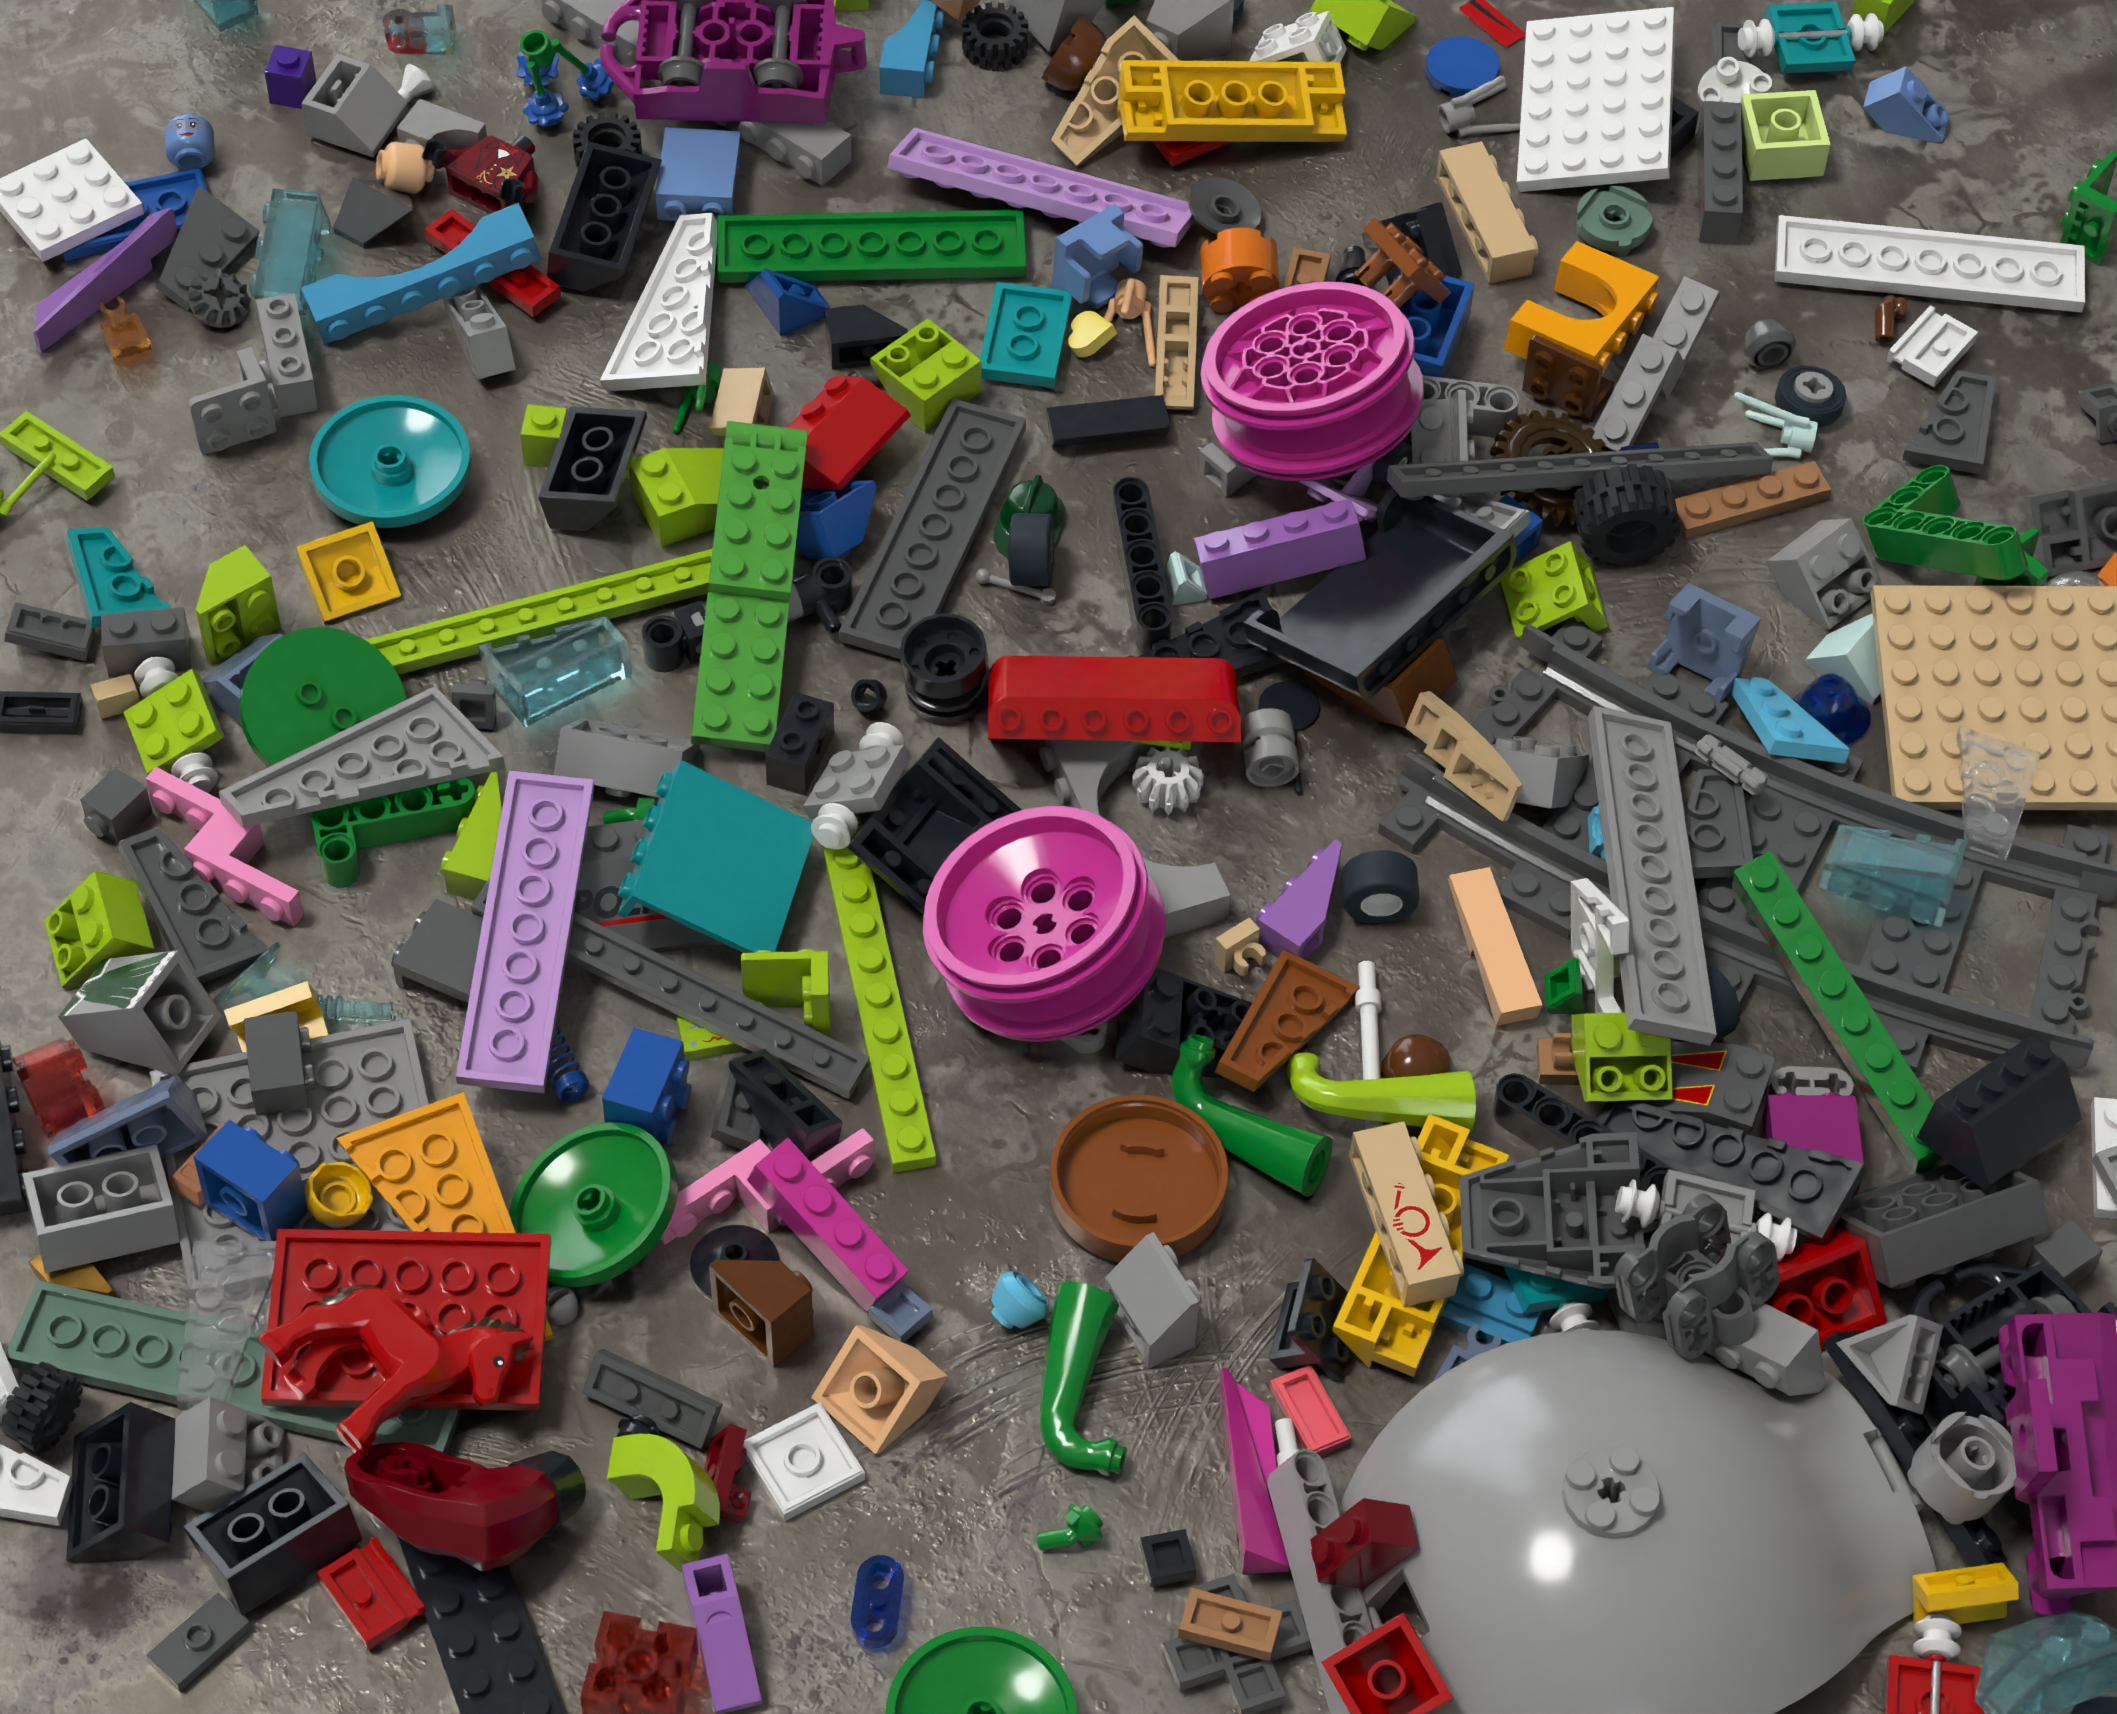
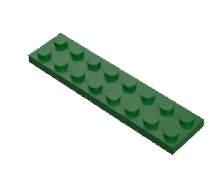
M1023 210L718 215V283L750 282L764 268L801 281L1026 277Z

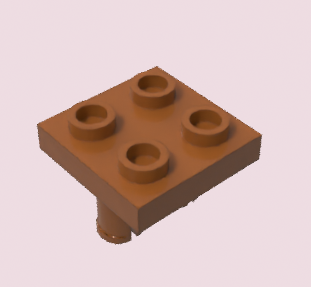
M1374 217L1363 228L1378 244L1377 247L1379 248L1354 272L1367 288L1373 289L1387 273L1397 266L1401 274L1381 294L1389 298L1398 309L1417 291H1425L1438 303H1441L1451 293L1441 282L1446 277L1432 261H1428L1422 255V249L1409 236H1405L1392 222L1386 227Z

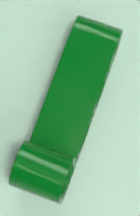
M464 777L311 812L313 831L322 876L325 882L336 888H344L356 882L360 876L357 850L457 831L461 820L464 817H469L475 805V787L472 781Z

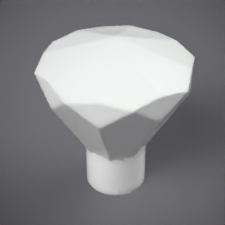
M407 64L405 67L402 87L398 91L409 103L412 98L430 93L435 89V85L426 71L411 64Z

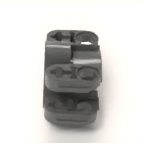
M1703 1193L1694 1197L1687 1204L1682 1215L1675 1216L1661 1224L1651 1236L1649 1247L1646 1250L1640 1247L1628 1250L1616 1264L1614 1279L1621 1309L1637 1322L1644 1323L1651 1320L1660 1311L1662 1306H1667L1666 1310L1662 1313L1667 1342L1680 1355L1691 1360L1700 1356L1707 1349L1712 1338L1726 1345L1733 1346L1747 1342L1753 1336L1755 1330L1751 1304L1761 1305L1773 1295L1778 1287L1780 1274L1774 1243L1763 1234L1755 1231L1744 1235L1731 1245L1727 1211L1719 1202Z

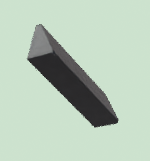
M1163 395L1046 408L1051 447L1165 435L1170 430V421Z

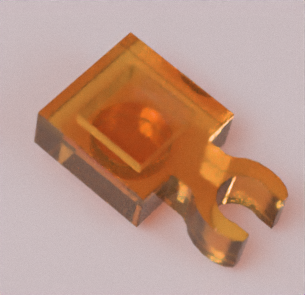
M120 296L117 297L119 307L115 310L106 309L103 301L99 303L101 317L104 321L100 323L101 333L114 361L151 349L149 337L138 313L135 312L128 315L125 301Z

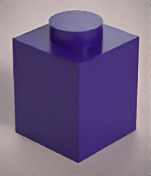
M275 45L264 71L269 102L271 104L302 109L301 103L317 82L312 51Z

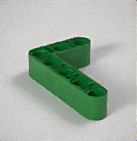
M1944 465L1931 466L1916 474L1866 514L1862 520L1873 554L1879 560L1996 580L2012 579L2024 573L2028 568L2023 547L2015 527L1950 516L1960 507L1961 503L1950 470Z

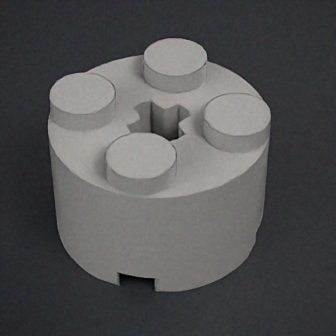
M1956 1412L1946 1417L1918 1447L1913 1456L1911 1467L1908 1470L1909 1482L1917 1489L1924 1501L1952 1524H1962L1964 1521L1976 1520L1985 1516L2014 1486V1480L2017 1477L2012 1436L1997 1421L1982 1414L1976 1418L1964 1416L1966 1412Z

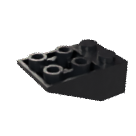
M1156 967L1142 991L1128 1006L1119 1012L1115 1060L1150 1073L1173 1075L1180 1057L1181 1043L1187 1041L1188 1035L1197 1034L1212 1039L1214 1041L1213 1048L1216 1049L1215 1058L1205 1066L1202 1077L1225 1078L1215 1073L1216 1068L1252 1003Z

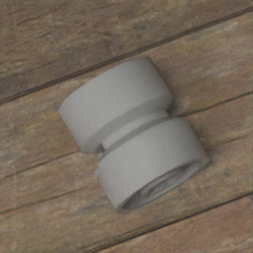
M1270 708L1260 709L1245 716L1241 721V744L1244 750V764L1248 780L1262 787H1277L1293 780L1299 773L1300 766L1295 746L1293 720L1290 715L1283 710Z

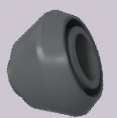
M1760 319L1751 325L1745 335V359L1750 365L1760 369L1778 367L1791 357L1796 346V339L1779 321Z

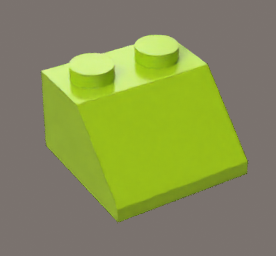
M1315 0L1310 11L1316 12L1317 15L1329 11L1338 31L1341 29L1349 34L1347 41L1363 51H1366L1368 47L1382 51L1414 24L1417 19L1416 15L1391 0Z

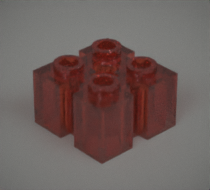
M604 1611L594 1644L597 1664L589 1663L580 1695L582 1713L684 1714L686 1706L684 1686L691 1687L699 1656L697 1628L659 1621L657 1632L642 1629L640 1617Z

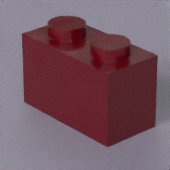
M1366 1498L1361 1499L1310 1539L1311 1555L1315 1563L1318 1583L1360 1589L1368 1587L1418 1549L1410 1505Z

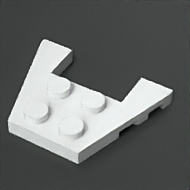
M1588 878L1571 881V951L1573 956L1579 959L1581 977L1587 993L1595 991V1013H1622L1614 998V978L1620 976L1619 962L1616 955L1629 952V920Z

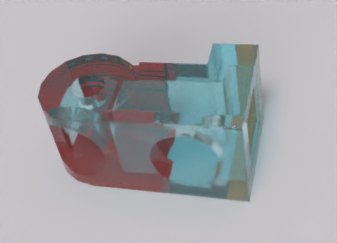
M437 5L436 12L411 13L405 9H395L384 16L382 22L386 44L389 50L394 53L453 55L456 25L452 5Z

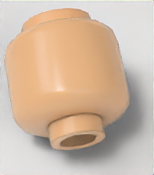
M391 142L386 146L385 150H379L376 179L381 180L382 184L390 190L417 194L422 191L425 182L431 183L434 175V166L432 165V160L421 158L424 151L422 145Z

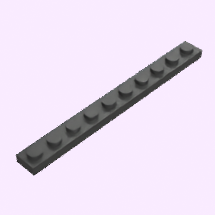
M1757 442L1392 465L1388 466L1387 481L1401 498L1403 497L1408 500H1420L1424 496L1432 495L1456 498L1461 496L1462 493L1478 492L1483 495H1495L1499 491L1516 490L1523 493L1534 492L1537 488L1570 490L1573 486H1582L1583 482L1594 478L1595 474L1602 470L1608 471L1611 470V467L1619 465L1620 467H1625L1628 464H1637V467L1651 466L1653 471H1662L1671 483H1678L1688 478L1717 480L1719 476L1733 475L1741 478H1752L1755 474L1771 473L1773 458Z
M490 878L471 905L472 914L481 918L484 916ZM574 912L567 961L752 1052L766 1049L786 1069L847 1099L851 1097L868 1069L870 1057Z

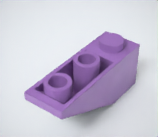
M1335 839L1325 850L1319 849L1311 857L1307 869L1299 877L1293 876L1284 886L1281 896L1273 904L1267 903L1258 913L1255 923L1260 928L1259 944L1277 958L1284 949L1307 960L1322 944L1340 866L1342 849L1340 841Z
M728 1554L682 1564L684 1591L715 1714H724L761 1705V1694Z

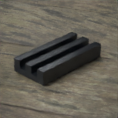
M0 691V733L77 735V722L80 721V708L83 705L81 693ZM5 706H6V707H28V709H22V708H5ZM45 707L69 708V709H45Z

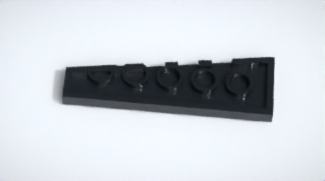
M1262 591L1256 592L1220 610L1218 617L1204 624L1198 621L1186 627L1184 634L1170 641L1164 638L1152 644V650L1138 656L1156 658H1219L1226 660L1234 667L1237 678L1287 662L1250 644L1247 640L1244 622L1253 612L1261 607L1267 606L1272 608Z
M1632 1100L1607 1101L1597 1118V1121L1616 1133L1637 1132L1638 1147L1678 1172L1755 1190L1753 1212L1764 1216L1767 1212L1771 1213L1772 1221L1779 1224L1788 1217L1791 1219V1228L1797 1229L1798 1233L1824 1245L1866 1172L1864 1163L1812 1148L1808 1151L1787 1145L1786 1141L1771 1137L1768 1140L1746 1134L1741 1129L1728 1126V1129L1704 1123L1703 1119L1685 1114H1673L1666 1109Z
M1865 1331L1834 1332L1822 1342L1823 1346L1908 1472L1916 1450L1933 1432L1923 1414L1912 1413L1889 1405L1836 1344V1342ZM1931 1507L1970 1567L2005 1563L2008 1561L2001 1550L2002 1544L1999 1537L1988 1527L1983 1517L1964 1521L1962 1524H1952Z

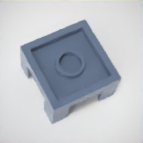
M1688 583L1668 604L1664 619H1672L1665 640L1653 651L1647 669L1660 675H1667L1679 663L1713 680L1703 693L1720 703L1730 693L1734 679L1741 678L1761 617Z

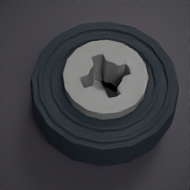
M1801 365L1790 368L1781 376L1775 392V401L1778 408L1798 416L1810 418V421L1818 422L1817 428L1833 424L1841 416L1847 398L1845 386L1839 378L1831 372L1816 366Z

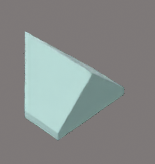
M1871 613L1827 634L1805 659L1804 664L1872 705L1881 696L1873 614Z

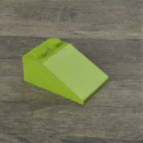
M662 448L632 460L629 469L630 491L661 548L715 529L724 448Z

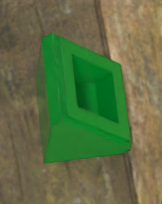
M1574 957L1544 975L1547 1012L1551 1014L1585 1013L1579 959Z

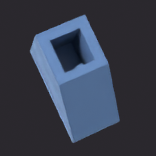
M1907 66L1869 83L1863 108L1884 132L1933 143L1943 141L1949 114L1944 105L1937 102L1926 89L1922 80L1916 78Z

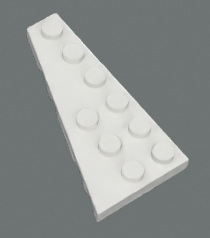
M713 213L679 216L600 379L606 391L706 385L718 237V222Z

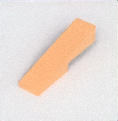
M1490 867L1449 875L1448 882L1470 955H1475L1496 1026L1537 1018L1542 1002Z

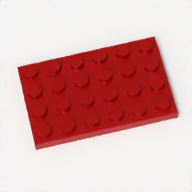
M278 1229L268 1330L294 1319L306 1307L323 1301L325 1295L338 1294V1288L362 1284H371L377 1288L390 1291L412 1313L416 1309L421 1310L435 1328L432 1333L438 1337L446 1336L453 1329L458 1330L468 1321L476 1324L485 1317L490 1318V1320L500 1319L501 1323L511 1322L517 1326V1329H522L533 1336L531 1343L535 1347L523 1353L525 1356L524 1362L514 1364L510 1375L502 1386L500 1397L496 1404L484 1408L480 1407L473 1400V1381L470 1374H468L446 1390L428 1399L409 1405L406 1408L540 1411L552 1244L551 1235ZM309 1341L297 1348L291 1360L282 1367L265 1351L261 1401L263 1406L358 1407L384 1382V1379L373 1365L365 1349L347 1351L337 1355L328 1363L318 1379L317 1393L307 1402H304L287 1384L284 1375L293 1368L292 1364L307 1351L312 1342Z

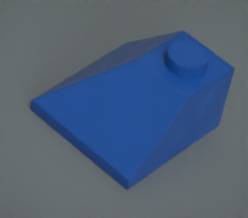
M874 480L849 481L842 490L810 489L803 493L800 500L796 548L808 559H823L827 557L844 559L849 556V550L861 543L864 538L877 489Z

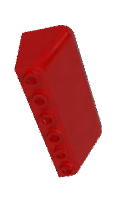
M1003 656L997 659L989 670L988 739L1241 742V716L1237 674L1229 662L1219 658Z

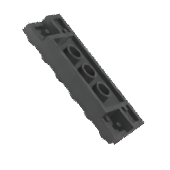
M2117 478L2024 496L2028 530L2034 526L2040 531L2034 557L2049 570L2048 577L2105 566L2113 554L2117 553Z

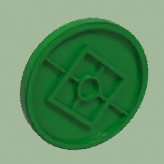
M314 627L296 630L279 637L257 656L248 670L241 688L239 711L243 731L249 745L268 768L407 699L403 684L395 668L376 647L363 638L343 630Z

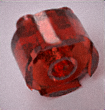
M61 1037L12 1058L13 1063L19 1069L17 1074L35 1116L39 1115L44 1125L41 1128L47 1139L56 1136L59 1131L74 1125L78 1120L91 1117L105 1109L96 1086L91 1084L89 1078L83 1079L81 1072L87 1070L88 1067L79 1046L75 1045L72 1039L65 1041Z

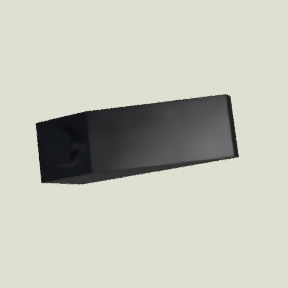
M766 1049L729 1061V1069L773 1150L785 1139L789 1138L806 1158L812 1162L839 1144L843 1121Z

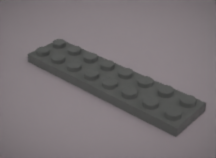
M954 398L951 399L839 631L841 642L901 659L900 647L902 638L909 628L927 616L940 614L1026 430L1025 418Z

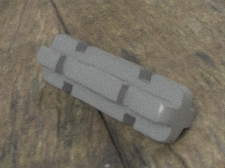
M1705 735L1698 741L1695 753L1707 763L1713 761L1711 766L1736 784L1742 782L1743 785L1741 787L1752 795L1757 796L1761 791L1765 790L1768 785L1767 774L1757 767L1751 769L1752 764L1726 745L1720 747L1722 742L1712 735Z

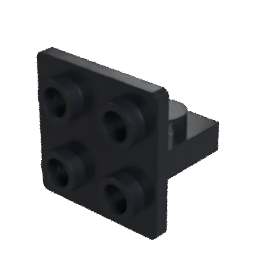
M1441 202L1380 221L1386 227L1392 222L1405 236H1409L1422 249V255L1428 261H1432L1444 275L1453 278L1462 275L1445 210ZM1397 266L1386 274L1389 286L1392 284L1397 273Z
M1314 1258L1304 1261L1300 1281L1287 1283L1269 1360L1278 1369L1316 1363L1333 1381L1342 1380L1347 1361L1350 1357V1348L1332 1329L1348 1292Z

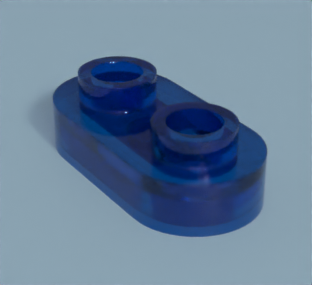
M886 1555L872 1556L860 1565L851 1612L852 1635L860 1645L872 1649L882 1648L890 1644L896 1637L899 1626L904 1590V1572L901 1565L895 1559ZM879 1580L886 1581L889 1584L883 1589H877L873 1586ZM871 1623H879L883 1626L882 1629L875 1632L866 1628Z

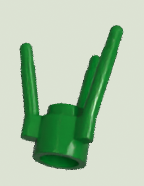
M707 361L706 385L685 386L684 397L672 428L673 433H679L692 398L696 399L695 409L697 411L703 409L704 403H710L716 399L723 373L719 365Z

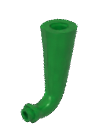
M1188 1035L1187 1041L1181 1043L1180 1057L1171 1078L1173 1101L1184 1105L1201 1116L1215 1131L1223 1148L1305 1197L1314 1194L1320 1187L1330 1163L1332 1138L1287 1126L1212 1098L1204 1088L1202 1074L1205 1066L1215 1058L1216 1049L1213 1048L1214 1041L1202 1035Z
M1073 1281L1061 1282L1057 1287L1042 1376L1039 1414L1042 1439L1049 1452L1062 1464L1079 1470L1096 1471L1110 1477L1112 1472L1121 1473L1127 1448L1120 1446L1118 1441L1113 1438L1098 1442L1088 1441L1077 1433L1075 1423L1093 1369L1118 1312L1119 1304L1112 1294L1095 1286Z

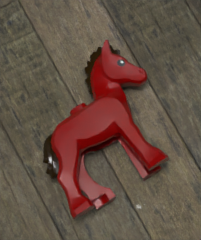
M371 1284L338 1288V1294L325 1295L323 1301L306 1307L294 1319L265 1331L257 1337L258 1342L265 1349L266 1353L280 1367L291 1360L297 1348L312 1341L307 1351L292 1364L293 1368L284 1375L287 1384L304 1402H307L317 1393L318 1379L324 1368L334 1357L347 1351L365 1349L384 1382L346 1419L335 1427L340 1440L353 1453L361 1450L364 1454L376 1439V1432L383 1422L397 1416L409 1405L428 1399L446 1390L468 1374H470L473 1381V1400L480 1407L487 1408L493 1406L499 1400L502 1386L510 1375L514 1364L524 1362L525 1356L523 1353L535 1347L531 1343L533 1341L531 1334L522 1329H517V1326L511 1322L501 1323L500 1319L490 1320L488 1317L481 1319L476 1324L468 1321L458 1330L453 1329L446 1336L438 1337L432 1333L435 1328L421 1310L416 1309L412 1313L390 1291L377 1288Z

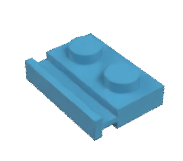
M1464 1264V1275L1459 1277L1456 1294L1448 1298L1439 1323L1465 1334L1468 1333L1474 1324L1480 1326L1477 1339L1487 1343H1491L1496 1334L1502 1337L1501 1345L1532 1337L1543 1311L1524 1314L1510 1281Z

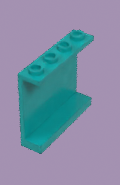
M681 760L671 773L664 771L655 788L654 794L660 796L657 806L653 804L644 819L642 828L648 830L645 839L640 838L632 852L630 862L635 863L633 873H627L619 888L618 896L622 897L623 900L618 915L626 918L634 906L639 903L743 953H754L759 950L775 952L814 837L811 832L812 822Z

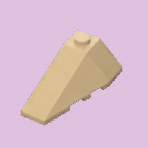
M1135 15L1106 40L1095 65L1087 74L1077 97L1069 106L1051 138V143L1076 168L1123 134L1122 119L1117 117L1121 60L1180 61Z

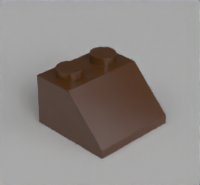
M715 1260L709 1265L713 1311L772 1367L777 1366L814 1335L813 1289L808 1279L797 1270L792 1272L781 1261Z

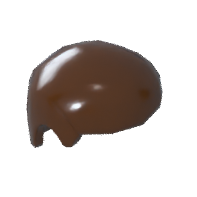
M1411 1034L1397 1040L1382 1060L1381 1076L1382 1078L1448 1073L1452 1070V1060L1442 1043L1425 1035Z

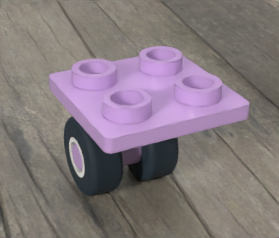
M1401 441L1383 457L1355 470L1356 473L1345 486L1331 478L1299 482L1309 487L1308 495L1324 503H1328L1329 500L1339 502L1351 498L1358 521L1362 522L1365 519L1374 523L1377 519L1378 504L1364 497L1372 479L1387 488H1391L1392 486L1387 481L1388 466L1409 464L1412 457V448L1407 443Z

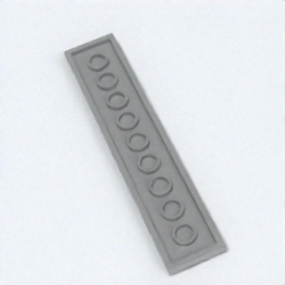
M1593 706L1587 718L1611 902L1629 920V952L1618 954L1628 1030L1710 1046L1717 1033L1671 722Z

